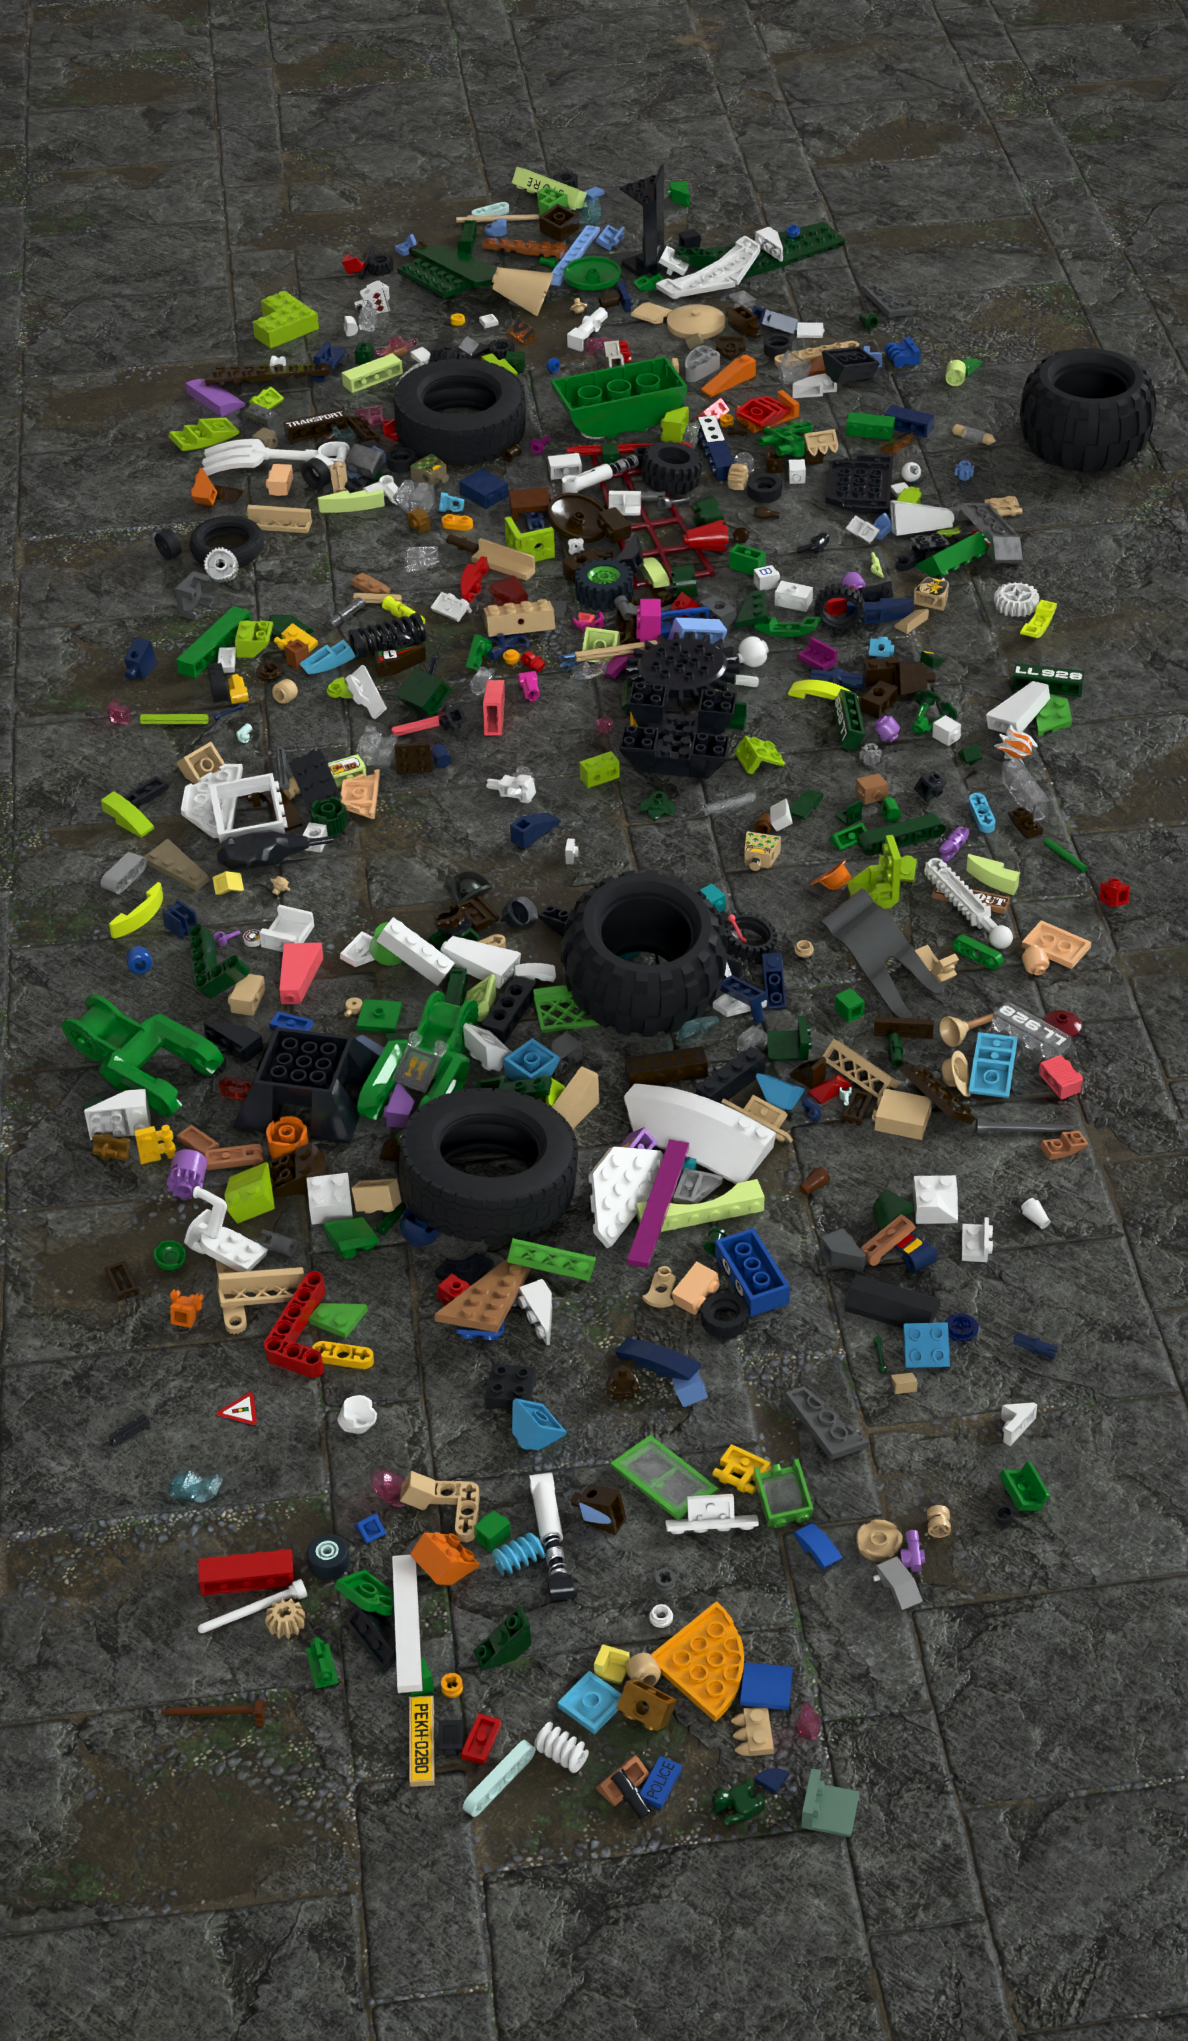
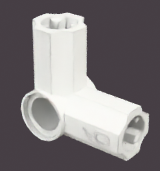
M389 475L382 476L379 482L363 488L366 493L382 490L384 496L388 497L396 505L400 504L404 499V494L395 485L393 477Z

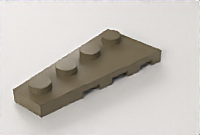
M166 839L144 856L147 858V865L196 891L209 882V876L169 839Z

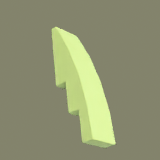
M346 490L317 497L320 513L353 512L385 506L382 490L366 493L365 490L349 493Z
M653 557L644 558V564L640 569L644 579L648 580L649 584H652L654 588L670 586V580L661 564Z

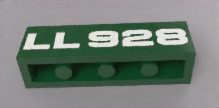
M1015 663L1012 689L1021 690L1032 681L1047 684L1050 694L1081 697L1085 671Z
M840 689L833 704L840 745L845 749L857 751L865 736L857 693Z

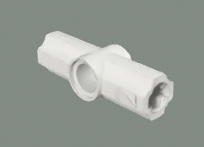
M600 307L591 316H585L578 329L587 331L590 334L593 331L598 332L601 323L608 317V313L604 308Z

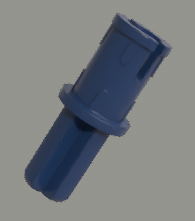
M1017 1333L1013 1341L1014 1345L1030 1350L1032 1354L1038 1353L1054 1360L1055 1353L1058 1350V1346L1040 1341L1039 1337L1035 1339L1022 1333Z

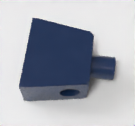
M137 637L134 639L124 659L127 667L125 672L126 678L133 680L134 677L144 679L157 665L151 641Z

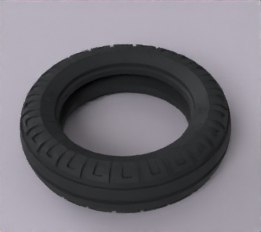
M234 515L219 516L199 524L191 534L189 545L193 557L200 564L204 565V560H206L205 558H207L209 552L212 553V550H215L205 545L208 541L221 535L243 536L248 541L240 547L230 549L237 559L238 566L242 567L254 561L260 555L264 545L263 533L260 527L248 518ZM221 562L220 566L217 567L223 568L225 565Z

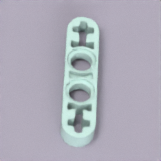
M526 1740L521 1741L469 1794L464 1801L463 1810L472 1817L478 1816L530 1762L536 1748Z

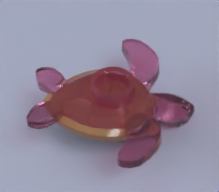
M395 336L389 339V345L384 350H377L374 353L378 356L381 355V357L393 353L396 357L400 358L409 349L417 345V340L409 339L405 341L402 336Z

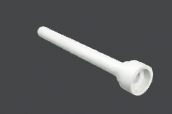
M301 1579L294 1581L292 1585L288 1586L289 1589L200 1624L198 1632H208L272 1606L273 1602L280 1603L281 1598L284 1601L293 1598V1600L307 1597V1592Z

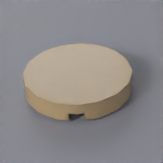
M876 1519L860 1527L857 1532L856 1546L865 1558L874 1562H884L898 1556L900 1549H902L903 1536L893 1523Z

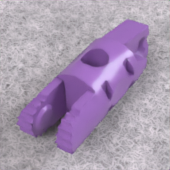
M958 827L939 848V851L942 853L940 858L944 863L950 861L965 843L969 835L968 828Z

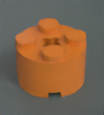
M281 1117L280 1121L271 1122L266 1129L268 1150L272 1160L309 1143L307 1127L297 1117Z

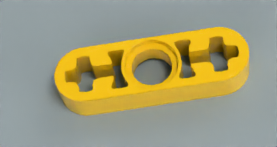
M319 1341L312 1346L313 1349L320 1351L324 1364L357 1369H368L374 1364L373 1351L367 1347ZM341 1352H346L349 1354L345 1358H339L337 1356Z

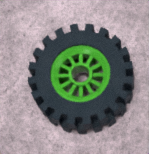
M599 558L598 561L591 559L590 563L584 562L583 566L580 565L575 572L577 601L581 605L585 604L587 609L592 607L593 611H597V609H601V612H605V609L614 611V608H616L614 600L618 596H625L627 600L633 596V571H631V567L627 566L625 562L620 563L618 559L612 561V558H607V560Z

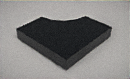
M478 1253L464 1260L446 1258L435 1271V1277L444 1281L451 1274H454L472 1286L491 1270L494 1262Z

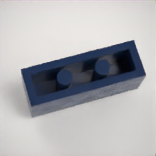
M891 405L884 414V416L895 417V430L927 438L934 429L935 415L894 405Z

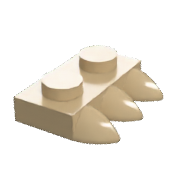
M835 429L804 434L806 449L813 456H816L818 449L825 455L828 447L834 453L837 452L838 441Z
M744 1708L743 1713L736 1715L731 1720V1723L743 1727L737 1730L733 1737L737 1740L745 1741L735 1749V1752L743 1756L774 1754L768 1708Z

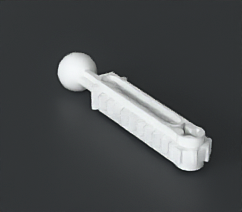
M933 858L926 862L924 868L925 875H927L929 880H932V884H936L937 889L940 888L941 893L945 892V897H949V901L958 907V911H962V915H966L967 920H971V926H977L979 929L984 927L990 933L989 941L995 948H1007L1012 943L1013 934L1008 927L998 926L990 918L991 906H986V903H982V900L977 898V894H973V890H969L968 885H964V881H960V877H956V873L951 872V868H947V864L941 859Z

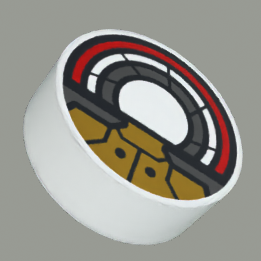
M249 930L243 935L245 945L249 947L259 946L261 944L260 931Z

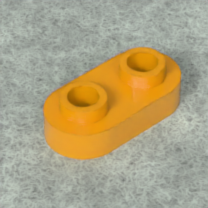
M446 514L441 519L442 527L445 529L468 531L473 528V519L468 516Z

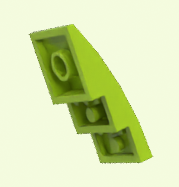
M227 418L199 419L198 425H184L183 431L169 432V438L181 451L195 450L226 441L238 435L239 430Z

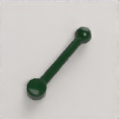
M877 1336L874 1338L873 1343L877 1346L880 1363L878 1370L880 1373H885L887 1367L884 1365L881 1350L882 1338Z

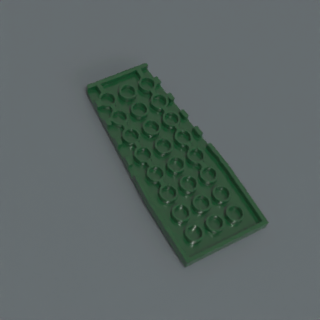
M825 222L799 227L800 233L797 237H789L786 231L778 232L783 247V261H779L761 249V252L743 279L790 265L794 259L796 262L801 261L802 257L806 255L808 258L813 257L814 252L824 253L826 248L835 249L836 245L840 243L844 246L845 239ZM736 243L717 247L718 260L728 253Z

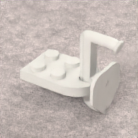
M199 1186L194 1188L193 1197L209 1202L213 1205L212 1212L206 1209L192 1221L187 1230L184 1243L190 1249L201 1254H207L238 1272L251 1271L266 1257L268 1249L242 1236L240 1233L222 1227L227 1210L226 1202L218 1196L201 1189Z

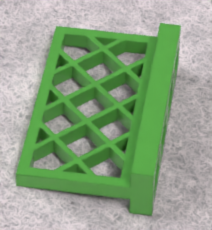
M566 985L533 989V1003L536 1008L541 1033L600 1025L592 1019H583L584 1011H581L578 1016L570 1012L574 1007L580 1008L574 1003L572 991L568 992ZM564 1002L571 1004L567 1009L559 1006ZM549 1005L551 1008L546 1012L540 1009V1006ZM555 1009L563 1013L559 1018L551 1015ZM566 1016L574 1019L571 1023L562 1021ZM547 1018L555 1022L553 1025L544 1026Z

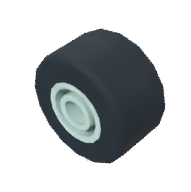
M325 1534L318 1536L309 1544L306 1553L310 1572L315 1577L321 1580L337 1579L349 1568L350 1558L347 1543L341 1537Z

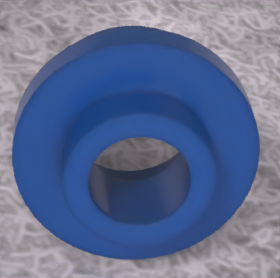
M790 225L786 228V232L789 237H797L800 233V228L797 225Z
M557 358L549 359L546 364L547 370L551 373L558 372L560 368L559 360Z

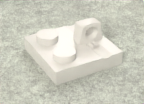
M666 246L658 263L668 267L666 273L670 276L673 271L684 276L689 264L675 258V250Z

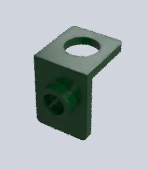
M858 800L848 805L847 808L835 813V817L846 826L862 820L863 802Z

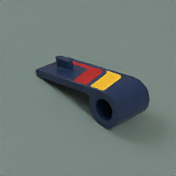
M912 1232L894 1246L903 1254L904 1263L912 1273L935 1263L938 1256L934 1246H930Z

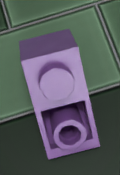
M396 1084L394 1091L390 1092L389 1104L385 1106L383 1115L386 1117L387 1126L404 1128L408 1119L415 1112V1103L401 1084Z

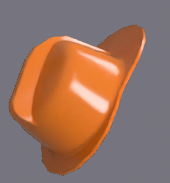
M846 859L839 862L827 873L813 880L809 885L820 882L832 890L843 887L851 879V875L844 865Z

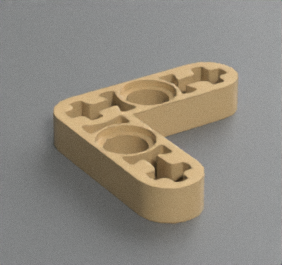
M435 1481L437 1495L434 1496L429 1504L457 1505L456 1536L461 1542L472 1541L475 1538L474 1526L478 1521L479 1486L474 1482ZM449 1489L453 1491L449 1496L441 1495L443 1490ZM468 1491H472L471 1500H467ZM467 1508L472 1509L474 1511L470 1515H464L461 1513L464 1509ZM464 1523L468 1524L467 1533H463Z

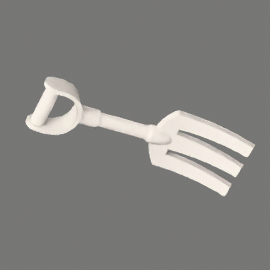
M242 439L221 443L205 449L204 455L206 458L203 459L202 464L208 476L228 469L255 468L263 460L269 459L303 460L307 462L312 458H316L317 454L334 463H345L346 456L350 452V446L345 442H328L321 445L318 450H278L265 448L259 439ZM330 456H337L336 459L328 458V457H330Z

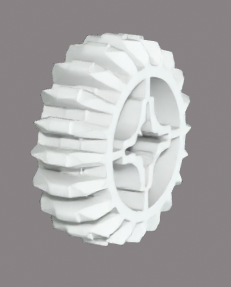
M1022 582L1002 584V587H998L994 594V606H996V610L1000 611L1001 614L1005 613V616L1010 615L1011 617L1017 616L1019 618V616L1031 615V613L1036 611L1039 603L1037 590L1033 586L1022 584Z

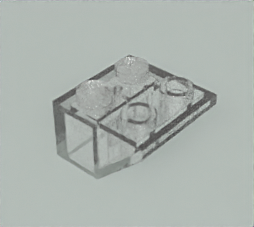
M404 480L393 496V500L406 513L420 507L428 513L435 502L434 485Z

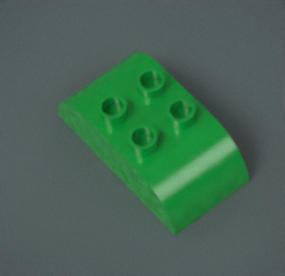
M666 356L550 380L553 392L574 425L582 433L592 437L604 436L605 438H615L622 432H644L650 426L661 424V419H664L667 412L681 408L687 394V385Z

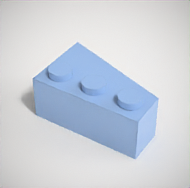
M675 618L668 640L673 639L674 632H678L680 638H689L690 633L695 632V639L702 640L709 634L710 643L713 644L720 639L724 641L727 629L720 619Z

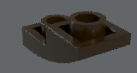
M1019 807L1008 812L1012 823L1027 839L1043 834V827L1033 820V813L1026 808Z

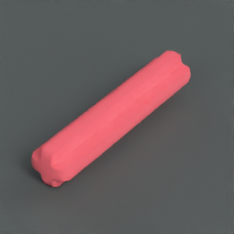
M439 716L392 727L391 731L394 737H399L441 725L439 723Z

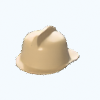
M955 1051L952 1057L942 1064L943 1080L950 1087H957L965 1097H969L971 1093H969L968 1063L962 1052Z

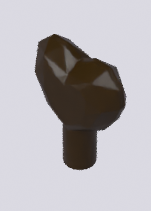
M758 506L754 510V516L759 519L768 517L779 518L780 512L770 511L763 506Z

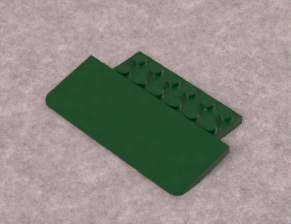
M436 245L412 249V254L419 258L397 268L398 274L445 299L471 287L494 285L492 279L497 270L451 245Z

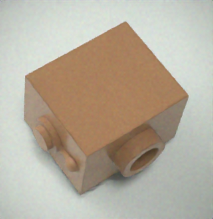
M879 773L857 778L856 795L865 805L882 801L888 797V783Z

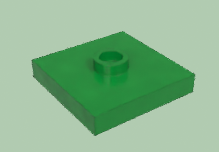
M364 999L357 1023V1031L396 1033L402 1010V1002Z

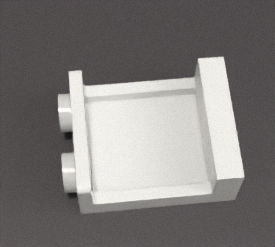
M279 905L277 907L278 916L270 928H262L259 933L261 947L283 952L284 944L304 943L314 928L313 913Z

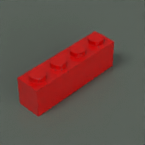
M292 1549L198 1559L199 1586L202 1596L288 1587L295 1581Z

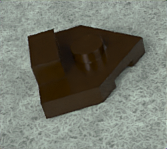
M716 336V351L730 361L746 350V336Z

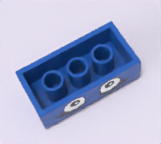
M754 1228L715 1240V1258L736 1294L747 1302L750 1317L790 1304V1286Z

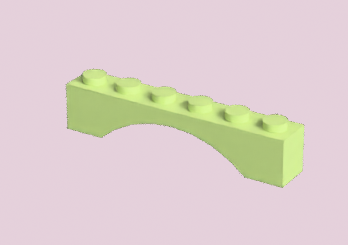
M758 1179L737 1183L723 1196L704 1203L691 1205L670 1203L661 1232L764 1211V1194ZM648 1201L637 1203V1219L639 1224Z

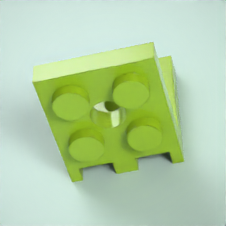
M511 516L505 518V536L508 548L534 556L535 562L555 558L554 530L552 527L521 534ZM542 543L540 547L534 548L536 544Z

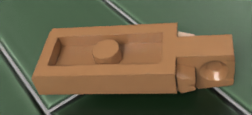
M363 572L351 579L352 586L365 593L390 594V588Z

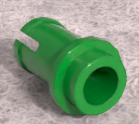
M542 255L539 260L541 265L549 266L552 269L558 264V260L555 257L550 258Z

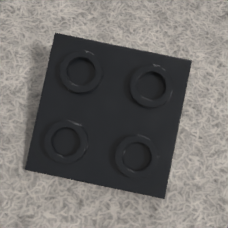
M939 533L926 537L918 535L915 538H910L914 544L912 545V551H915V548L923 552L924 550L928 552V549L930 551H937L951 546L945 537Z

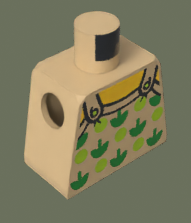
M747 831L744 863L749 865L753 871H758L760 867L770 868L781 851V837Z

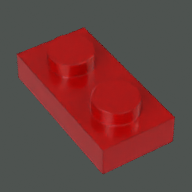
M478 1713L461 1752V1759L485 1766L501 1728V1719Z

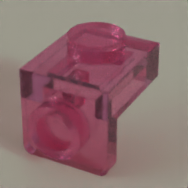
M114 698L107 706L109 721L129 725L131 722L129 707L119 705L118 699Z

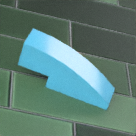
M343 639L331 648L325 645L299 664L307 674H314L336 668L356 656Z

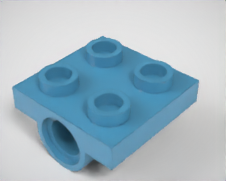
M948 1322L903 1324L905 1368L950 1367Z

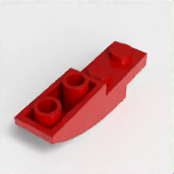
M481 556L475 565L468 563L462 574L460 583L461 599L466 600L469 604L480 593V582L489 571L487 557Z

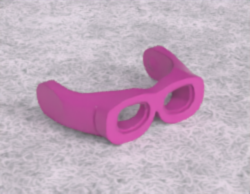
M598 612L599 618L593 623L580 622L576 618H572L573 625L582 632H585L586 628L584 627L587 625L598 629L603 628L605 625L602 612Z

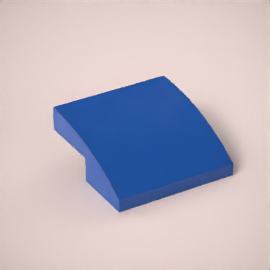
M745 1662L740 1705L789 1710L793 1667Z

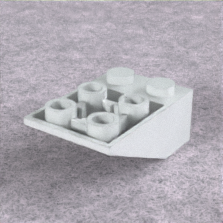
M146 1089L121 1092L84 1110L90 1140H92L94 1134L103 1135L104 1133L110 1134L113 1138L135 1136V1130L151 1127V1115Z

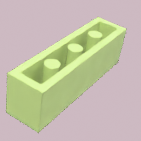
M391 353L342 372L343 386L351 393L401 375L403 374L402 360Z

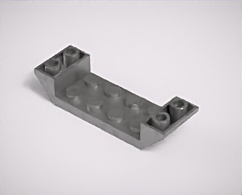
M961 503L949 509L954 514L955 520H970L990 542L987 555L994 563H1022L1020 536L990 504Z

